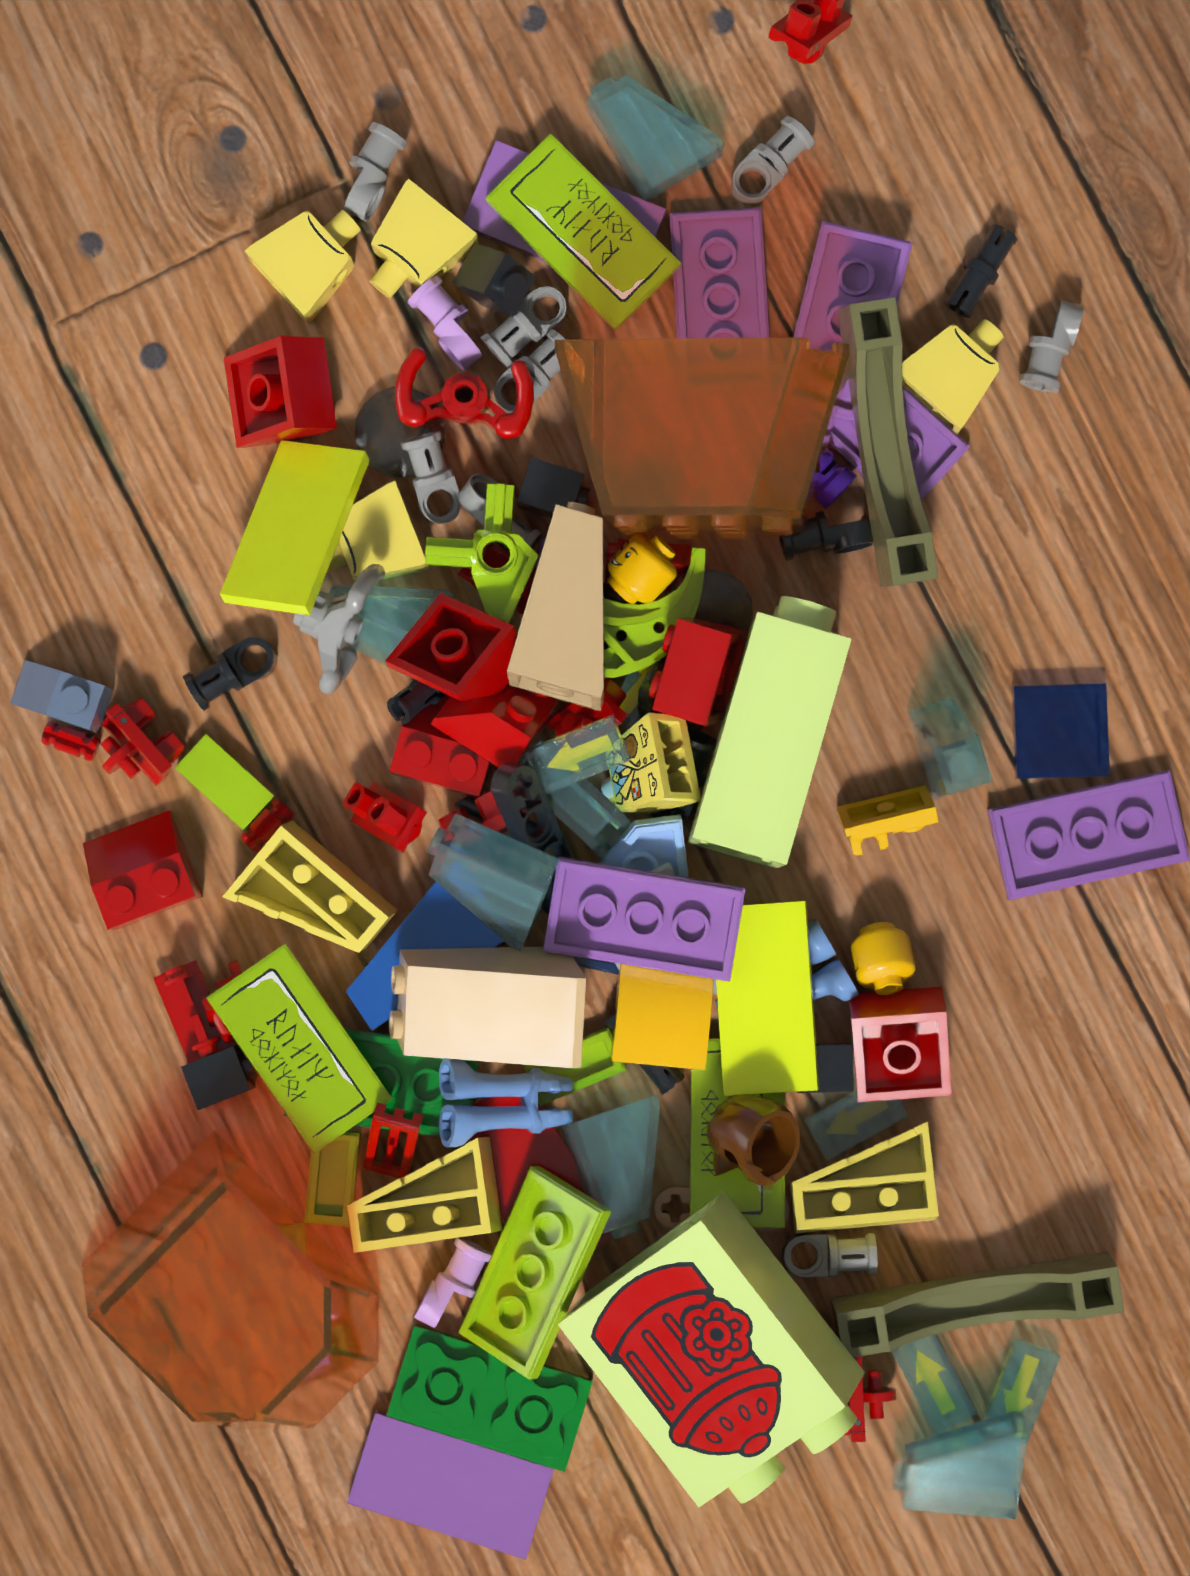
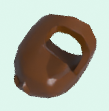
M734 1095L729 1096L726 1101L719 1104L707 1125V1138L714 1151L713 1168L716 1176L735 1168H741L748 1181L761 1186L771 1187L788 1173L796 1160L800 1148V1127L793 1114L780 1102L762 1096Z

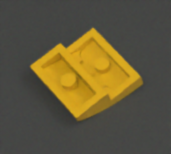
M620 964L611 1060L614 1062L705 1070L714 979Z

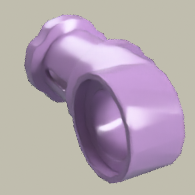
M436 275L422 284L409 298L407 303L413 309L418 307L435 326L433 332L439 338L438 342L442 349L461 370L466 371L482 357L478 347L458 325L469 310L464 304L458 305L441 286L442 279Z
M462 1237L456 1238L454 1241L456 1249L446 1270L439 1272L435 1281L432 1280L414 1318L435 1328L454 1291L473 1298L476 1293L473 1286L485 1262L490 1261L493 1253Z

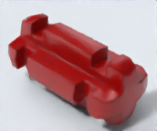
M53 721L47 723L41 739L44 745L50 746V744H53V748L77 757L84 755V759L92 761L95 758L100 745V740L97 737L92 736L90 739L88 734L64 725L57 727L58 723Z
M279 799L273 800L271 802L273 804L271 809L265 808L249 826L251 830L248 833L243 832L241 835L242 841L254 852H260L264 842L267 843L279 827L284 825L283 822L287 818L290 820L293 818L292 810Z

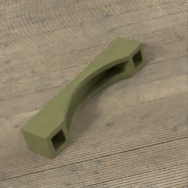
M896 298L849 304L838 309L837 312L880 587L938 579L932 532L918 492L908 444L902 389L903 344Z
M1107 1251L831 1297L836 1335L853 1357L889 1352L931 1335L980 1324L1025 1319L1080 1320L1124 1312L1118 1266Z

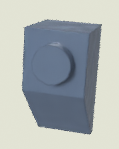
M25 660L10 704L99 734L114 690L96 682Z

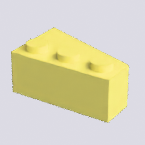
M293 820L279 827L223 895V898L233 902H241L263 911V914L285 920L304 928V931L358 953L373 942L398 912L393 905Z
M928 1122L792 1182L790 1185L794 1233L932 1221L939 1217Z
M490 1137L476 1138L411 1174L399 1178L347 1205L353 1253L502 1231Z

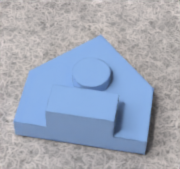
M681 815L634 820L600 863L651 871L670 862L677 876L688 877Z

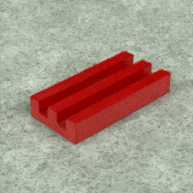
M377 1103L372 1119L363 1168L392 1177L403 1178L410 1174L423 1115L414 1113L412 1120L403 1118L405 1110L396 1108L394 1115L385 1113L387 1105ZM382 1126L391 1128L384 1162L375 1160ZM400 1131L408 1133L400 1167L393 1165Z

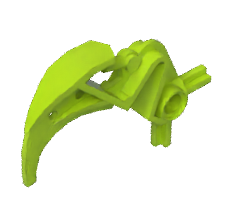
M487 484L484 530H477V533H474L473 539L427 537L425 565L472 568L471 574L485 612L510 624L539 555L524 541L519 533L512 532L515 485ZM499 542L507 546L510 551V558L506 565L501 568H492L485 564L483 552L487 545ZM692 548L690 565L684 581L677 590L660 600L653 601L650 604L632 605L621 604L603 598V641L609 647L603 650L604 678H615L640 671L658 662L668 654L662 650L669 625H676L678 618H694L698 609L704 581L705 548ZM656 622L664 624L665 629L662 633L654 631L653 626ZM617 631H625L627 634L626 640L618 641L616 639Z

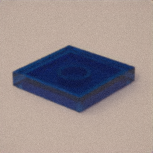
M1106 683L1012 687L1015 780L1110 776Z

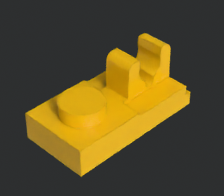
M926 785L836 807L837 816L846 837H848L852 852L856 856L862 855L861 842L865 838L875 837L880 850L888 847L887 833L893 832V834L902 831L916 832L927 825L939 823L936 806Z

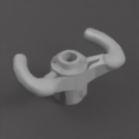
M371 564L365 568L354 582L348 594L335 597L319 591L311 615L294 614L293 624L300 627L299 631L317 639L322 666L319 689L324 694H331L340 687L357 660L355 650L347 648L341 652V649L344 648L346 643L354 645L362 631L365 619L358 617L359 612L363 609L372 587L385 576V569L380 564Z

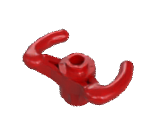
M414 347L402 363L395 385V404L398 418L405 425L415 428L424 425V423L442 418L452 420L455 423H468L470 425L476 423L486 424L504 439L516 438L523 434L531 418L534 403L533 380L525 361L516 360L511 366L516 384L517 401L515 410L508 414L489 399L487 388L481 379L468 372L453 375L445 382L442 392L416 402L412 397L413 383L418 370L426 359L425 350L420 347ZM463 391L472 392L473 398L467 403H461L456 399V397H462ZM441 404H443V406H444V408H438V407H436V406H439V405H441ZM486 411H489V412H491L494 416L492 417L490 414H486L485 412H486Z

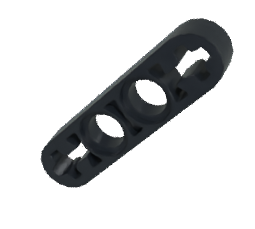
M507 762L500 765L494 772L491 782L492 794L541 907L549 915L558 857L571 859L573 857L534 769L526 765ZM535 811L537 825L535 830L528 835L526 832V821L528 816ZM551 849L553 852V863L550 869L544 872L542 859L544 854Z

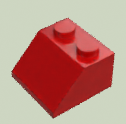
M278 336L224 357L236 448L280 443L281 440L308 439L337 429L324 337Z
M440 593L387 657L385 663L387 667L460 701L500 694L509 683L507 669L516 642L517 632L513 625Z
M691 617L678 618L676 625L670 624L662 650L668 653L663 671L659 669L656 671L650 687L649 695L655 698L652 710L703 726L723 720L749 631Z
M508 683L504 690L496 695L463 701L450 697L435 716L431 725L497 767L507 762L518 764L545 727L560 699L514 687Z
M446 694L444 699L438 704L426 706L409 723L402 724L389 772L393 775L478 798L483 795L492 763L431 725L435 716L451 697Z
M170 810L83 843L90 884L107 930H117L203 897Z
M942 986L902 989L890 995H879L876 991L859 993V996L849 1000L858 1102L952 1095L947 1012Z

